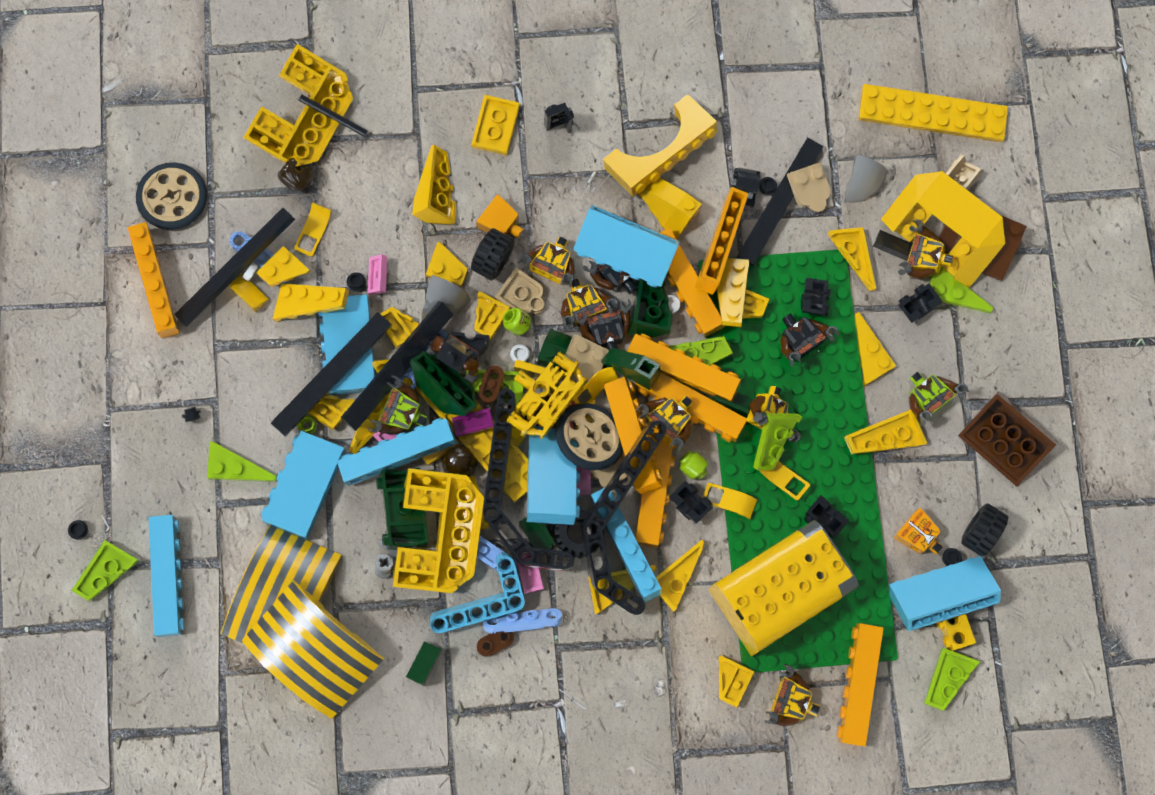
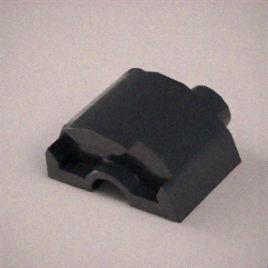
M738 167L734 169L733 174L736 184L731 187L749 193L745 205L754 207L760 182V171Z
M806 278L804 294H802L801 313L828 316L829 305H826V300H829L831 289L828 288V281Z
M921 284L914 290V295L911 297L906 295L899 300L900 304L898 306L911 323L921 319L931 312L934 307L942 303L941 298L930 284L926 286Z
M451 331L453 336L480 353L479 356L483 355L489 346L490 335L476 334L474 338L468 339L465 333Z
M685 481L669 498L677 505V510L685 518L691 519L694 524H697L713 508V504L707 497L701 498L697 494L699 490L694 484H688Z
M822 495L812 504L803 518L806 523L816 520L832 538H835L849 522Z

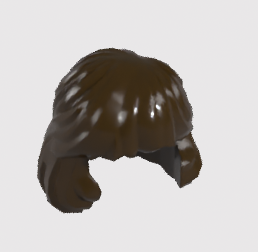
M290 158L278 172V179L291 190H304L314 179V170L311 166L304 167L301 170L299 166L295 167L297 164L295 158Z
M456 445L454 448H450L441 458L445 473L467 475L468 477L475 473L477 462L469 448Z

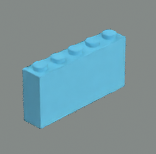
M592 205L588 210L573 250L581 257L595 259L594 261L600 265H610L617 272L622 273L624 271L629 273V276L633 279L640 280L641 278L647 281V284L650 286L661 287L680 241Z
M367 294L348 296L345 309L325 313L319 312V317H323V323L320 324V333L324 335V342H321L322 353L326 354V360H323V368L370 320ZM373 347L329 391L330 395L361 393L375 377V369L372 366V362H374Z
M550 429L543 439H540L539 435H529L527 522L574 525L575 518H579L580 507L576 506V500H579L580 489L576 488V483H579L580 471H576L577 466L570 462L560 451L555 429ZM570 440V444L573 447H579V443L576 440Z
M300 431V434L294 437L292 442L293 450L291 453L288 452L285 458V468L283 471L280 470L276 481H278L276 488H272L269 494V499L271 500L268 507L265 506L263 508L261 517H263L262 521L267 525L308 540L338 471L337 461L342 459L341 457L344 456L346 451L344 447Z
M981 556L969 558L963 562L950 564L947 567L934 569L930 572L889 584L890 598L908 632L998 604L1001 599V590Z

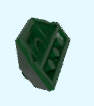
M423 351L411 359L410 363L416 386L443 413L465 416L478 406L473 387L457 371L437 359L436 356L429 355V353Z

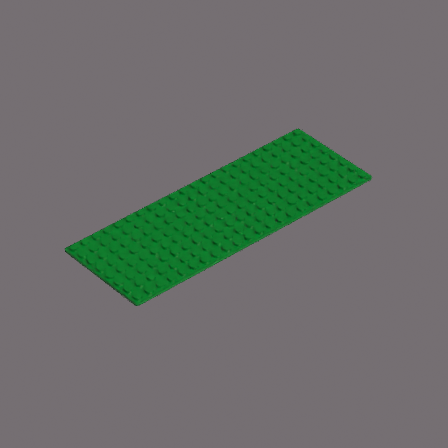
M838 249L759 255L753 267L749 265L746 290L769 298L762 318L742 319L741 327L725 326L723 329L706 337V339L725 337L733 355L714 365L720 367L722 372L727 374L732 372L739 376L738 379H741V384L737 391L738 393L755 399L758 394H768L770 386L781 388L779 398L789 405L788 414H799L802 416L800 422H796L793 430L795 429L800 433L801 438L795 443L792 440H786L783 446L784 451L778 461L808 482L810 487L797 501L753 467L762 429L747 422L736 443L725 441L721 438V434L716 432L722 487L745 493L757 499L750 519L738 513L725 510L731 572L807 525L808 523L803 519L806 516L805 513L817 498L822 495L831 503L835 510L842 513L849 520L835 538H830L853 571L859 587L752 657L739 639L741 665L755 673L786 670L784 664L790 665L794 669L850 665L851 658L848 657V654L854 642V639L851 638L852 629L859 623L883 627L878 662L895 661L898 658L872 452L851 455L844 439L845 436L868 427L847 261ZM703 259V260H699V262H698L699 274H700V271H701V268H702L704 259ZM806 278L828 281V288L831 289L830 298L826 300V305H829L828 316L801 313L802 294H804ZM715 290L713 295L710 293L708 295L720 314L719 300ZM790 313L796 321L807 317L828 327L835 326L839 331L840 335L833 334L834 341H830L828 336H826L827 339L823 344L802 357L801 363L799 361L794 362V366H790V361L781 353L780 339L783 331L787 329L782 319ZM793 477L785 488L797 496L805 487V484Z

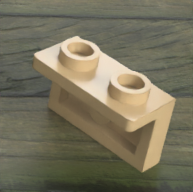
M961 154L958 159L953 161L946 174L969 190L982 174V169L966 162L965 156Z

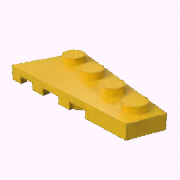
M727 258L720 283L716 288L722 325L742 326L749 260Z
M281 283L272 319L278 322L285 318L294 319L301 315L310 316L317 312L325 313L345 309L349 290L338 287Z
M911 409L844 437L851 455L928 444Z

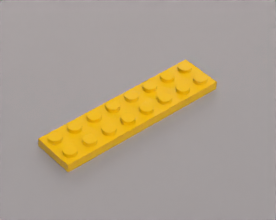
M863 84L858 120L1002 143L1005 138L1008 106Z
M416 387L415 390L439 418H446L449 421L452 431L456 436L452 418L460 415L443 413ZM477 402L478 406L469 413L484 410V408ZM493 428L457 437L466 448H469L476 460L488 473ZM499 433L496 438L499 441H504L507 435ZM511 440L504 492L516 503L527 493L528 458ZM496 452L494 454V458L497 460H501L505 456L503 452ZM497 470L491 476L494 479H499L502 473Z

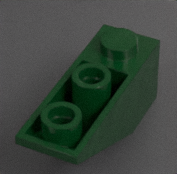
M611 348L601 361L605 366L614 367L616 372L648 390H651L660 377L661 365L644 355Z

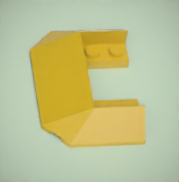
M296 44L278 77L310 95L309 98L343 117L353 100L347 83L346 73L299 44ZM305 105L293 125L261 106L243 139L285 164L290 158H295L297 161L295 167L319 161L339 123Z
M943 171L916 174L881 220L892 232H897L908 242H911L915 234L918 233V231L912 232L909 229L910 226L917 228L913 220L919 219L924 225L933 214L962 237L949 253V255H954L952 266L941 265V267L953 275V279L970 288L1006 243L1003 217Z
M408 468L404 484L403 508L440 512L435 551L397 547L396 562L393 570V587L453 593L463 583L471 579L475 573L484 497L467 475Z

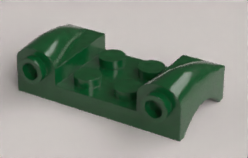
M381 470L379 478H376L377 490L380 489L381 493H383L386 531L385 534H382V544L386 546L387 550L397 549V547H427L428 545L425 510L403 508L404 484L408 470Z

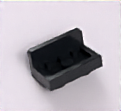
M565 102L559 105H551L544 110V126L547 131L563 124L567 133L572 131V125H574L572 118H574V114Z

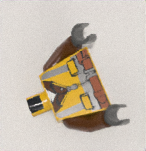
M913 220L917 228L910 226L909 229L912 232L918 231V234H915L908 262L904 261L899 264L904 269H900L898 273L900 275L907 273V275L921 280L934 274H939L941 265L952 266L954 255L944 254L945 246L942 240L931 230L923 226L921 220Z
M558 237L555 244L546 242L544 245H539L527 254L520 256L518 264L524 262V268L527 269L530 264L531 272L560 285L567 282L569 287H572L575 265L574 260L570 257L571 252L565 249L568 244V240Z
M574 279L571 287L572 291L568 292L566 299L562 301L560 314L563 319L564 329H567L568 324H571L574 328L578 325V322L573 317L574 314L580 319L582 317L581 311L587 317L605 313L607 308L609 313H612V307L619 309V305L616 299H611L600 289L593 288L591 284L582 287L580 280Z
M770 386L768 394H758L749 404L750 412L746 421L763 429V425L768 422L766 413H788V403L779 398L781 388ZM792 429L794 433L787 441L792 440L795 443L801 438V435L797 430Z
M684 396L678 403L672 397L670 399L664 397L652 400L646 404L639 405L635 412L638 410L642 411L643 414L640 416V419L646 416L649 421H661L665 424L666 433L664 436L671 442L670 447L672 445L678 446L676 452H680L683 444L690 437L692 422L690 420L691 415L687 410L694 403L687 396Z
M784 664L786 672H779L780 675L785 677L781 678L771 711H766V714L770 715V720L764 721L768 724H776L783 727L794 725L799 720H804L806 713L817 716L820 705L810 702L812 692L809 691L808 684L794 671L792 666Z

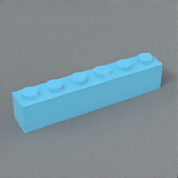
M438 418L432 421L430 425H421L414 428L412 432L400 433L392 440L385 439L378 442V445L374 447L368 446L360 449V452L356 454H346L337 463L344 483L351 486L379 475L381 470H392L456 445L457 442L449 421L446 418Z
M605 488L591 494L593 506ZM610 491L608 497L611 501L615 500V498L613 497ZM618 506L605 529L638 594L644 602H647L661 595V587ZM601 507L598 509V516L604 517L606 515V508Z
M173 515L149 517L154 636L156 637L182 635V630L185 629L184 618H181L184 602L183 598H180L183 582L182 578H179L182 563L181 559H178L181 543L180 539H177L180 523Z

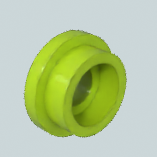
M305 416L297 424L299 431L312 434L317 428V422L312 416ZM310 423L311 427L306 429L304 428V424Z

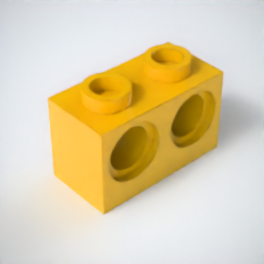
M966 614L954 617L955 622L953 625L949 624L947 620L936 623L937 627L942 630L944 635L942 641L948 650L953 651L976 643ZM955 633L961 637L960 644L954 641Z

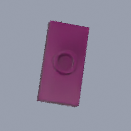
M489 408L452 418L457 437L494 428Z

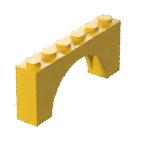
M688 94L674 104L675 115L679 119L681 127L677 137L667 148L656 154L643 157L630 156L615 149L603 158L604 169L632 197L637 193L643 192L650 183L656 182L663 173L670 171L676 163L684 160L694 149L700 148L702 143L707 139L713 138L718 132L717 121Z

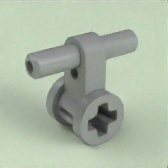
M381 539L378 543L379 546L389 553L377 557L375 561V574L379 578L385 579L392 574L397 549L387 550L386 546H383Z

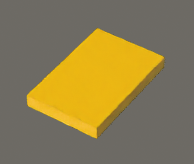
M484 95L471 147L507 156L520 103Z

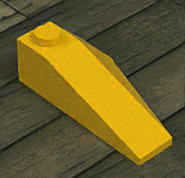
M434 144L431 145L414 197L412 215L425 223L453 225L455 224L456 202L452 201L451 192L454 190L453 185L449 183L448 177L451 174L448 153Z
M660 177L656 182L650 183L643 192L639 193V196L645 201L651 213L655 215L664 230L670 227L676 239L679 238L700 212L702 205L688 193Z

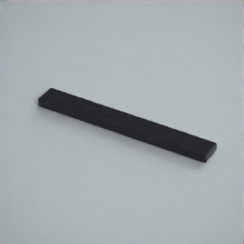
M807 137L786 174L813 165L823 145ZM786 174L736 257L749 260V265L752 267L794 197Z
M282 208L174 315L187 327L295 221V218L285 208Z
M437 302L340 417L353 430L357 431L392 389L387 384V382L390 384L395 383L396 379L392 375L400 379L411 366V359L425 350L454 315L442 302Z
M377 312L274 418L271 425L286 437L392 327V324Z

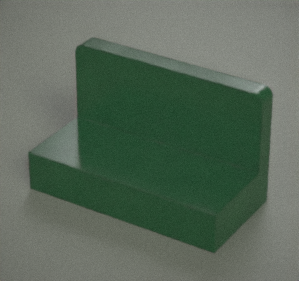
M737 392L733 402L714 395L712 400L747 418L750 412L749 404L754 399Z
M527 517L519 521L533 548L552 549L555 547V542L544 523L527 522Z
M424 641L406 678L424 686L442 649Z

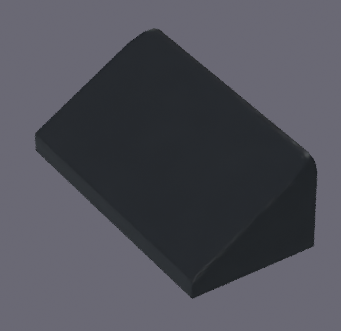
M879 230L873 247L907 261L913 243Z

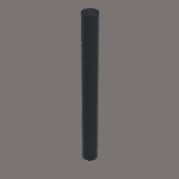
M303 94L298 99L303 104L363 137L366 136L368 130Z

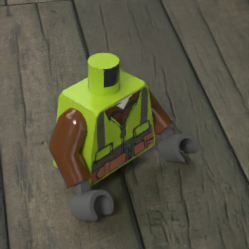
M916 372L909 378L916 386L909 392V406L912 413L920 419L922 425H926L925 419H929L932 422V414L956 396L955 393L958 394L959 398H964L962 391L969 392L966 384H957L940 376L931 375L925 380L919 372Z
M392 375L396 379L394 384L387 382L393 389L379 420H370V422L375 423L374 429L368 428L371 432H380L388 435L400 434L407 429L410 430L413 423L419 426L425 425L428 416L418 412L421 405L419 404V397L413 388L395 375Z

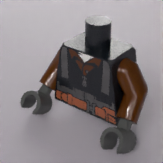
M589 261L591 264L590 269L585 265L583 266L584 271L590 272V276L599 287L613 290L614 292L624 288L629 295L638 289L629 273L624 271L622 273L617 272L610 265H600Z
M628 299L627 306H622V300L619 301L622 311L616 309L612 313L605 312L587 317L581 311L582 317L580 319L574 314L573 317L578 322L581 336L609 351L611 348L618 349L617 344L623 343L624 338L628 335L631 324L629 309L632 305L630 300Z
M790 313L782 319L787 329L781 335V353L790 361V366H794V362L799 361L801 363L802 357L823 344L827 339L826 336H828L830 341H834L833 334L840 335L839 331L835 326L828 327L807 317L796 321Z
M450 333L446 339L440 336L436 337L432 344L428 346L425 352L436 356L437 359L455 371L462 372L468 370V374L464 377L466 381H470L473 385L478 380L479 363L476 360L480 354L478 351Z

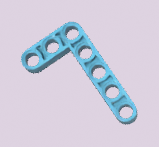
M502 552L495 559L503 589L502 593L432 613L429 619L432 631L443 633L521 610L524 607L525 600L511 555ZM509 559L510 563L506 567H501V560ZM514 578L515 582L513 585L508 586L505 584L506 579ZM518 596L520 601L517 604H511L510 600L512 597ZM494 602L501 603L500 608L496 610L492 609L491 605ZM479 607L482 609V612L479 615H473L472 610ZM461 613L463 617L461 620L456 621L453 619V615ZM440 618L444 620V623L441 626H435L433 624L434 621Z

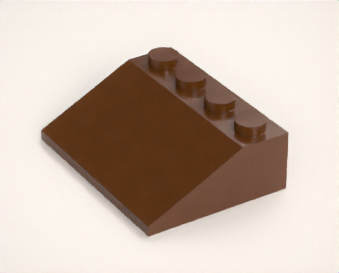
M1004 216L1002 217L1006 243L982 272V274L999 281L1003 280L1027 227ZM946 224L943 225L939 235L945 246L944 254H949L962 238Z
M1000 391L996 392L958 435L1016 487L1057 444V441Z

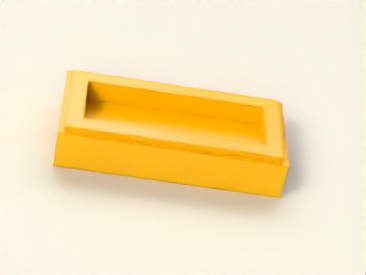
M516 360L514 364V371L519 372L522 370L525 374L537 378L545 370L544 367Z

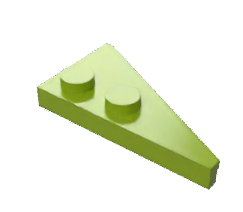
M941 267L939 274H934L930 277L929 284L943 303L989 314L992 312L993 307L967 286L953 279L954 276Z
M210 441L207 479L276 482L277 478L272 473Z

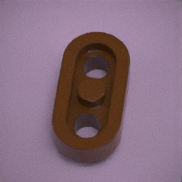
M490 366L485 371L479 389V397L486 404L494 403L498 398L504 380V372L499 366ZM496 374L498 378L492 379L491 375ZM491 392L492 396L486 397L485 393Z
M504 631L488 634L478 641L477 651L483 657H490L509 647L514 641L513 632L504 633ZM502 634H507L508 639L503 641L501 640L500 636ZM489 643L490 649L484 650L483 644Z

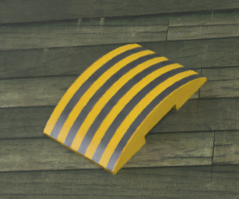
M270 525L243 574L228 610L221 635L243 643L242 639L293 580L321 602L342 555Z
M293 580L242 639V642L258 661L288 689L310 706L333 719L385 658L355 632L349 631L323 608L324 605Z

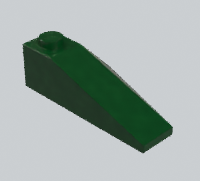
M640 278L628 335L645 334L653 338L669 334L672 312L669 309V299L665 292V281L661 287H653L648 285L647 281Z
M550 329L537 358V364L547 367L550 362L554 363L553 359L555 356H558V352L565 355L572 338L567 334ZM554 363L553 367L555 368L556 366H558L559 371L561 372L563 368Z

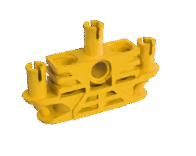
M558 352V356H555L553 362L566 370L567 373L563 370L560 372L559 367L556 366L554 368V363L550 362L536 381L522 370L518 372L519 375H516L514 381L528 389V392L516 406V412L519 413L521 411L523 417L527 415L529 422L514 411L508 417L507 422L521 431L520 436H525L526 434L539 435L540 439H543L587 381V377L583 378L582 372L578 367V360L573 362L561 352ZM573 374H574V375L577 377V379H578V382H577V383H575L573 380H571ZM542 388L545 390V393L539 395L535 390ZM549 392H551L552 395H551V397L548 399V401L546 402L545 400H547V398H548V396H549ZM540 408H542V409L539 411V413L536 415V417H535L534 415L537 413V411H538ZM536 424H539L543 427V430H539L534 427L536 426Z

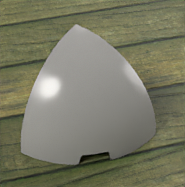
M856 155L851 178L846 187L844 202H861L877 193L886 177L885 167L873 159Z
M432 275L425 296L426 302L422 310V320L438 301L442 302L454 314L452 316L454 317L468 302V293L459 286Z

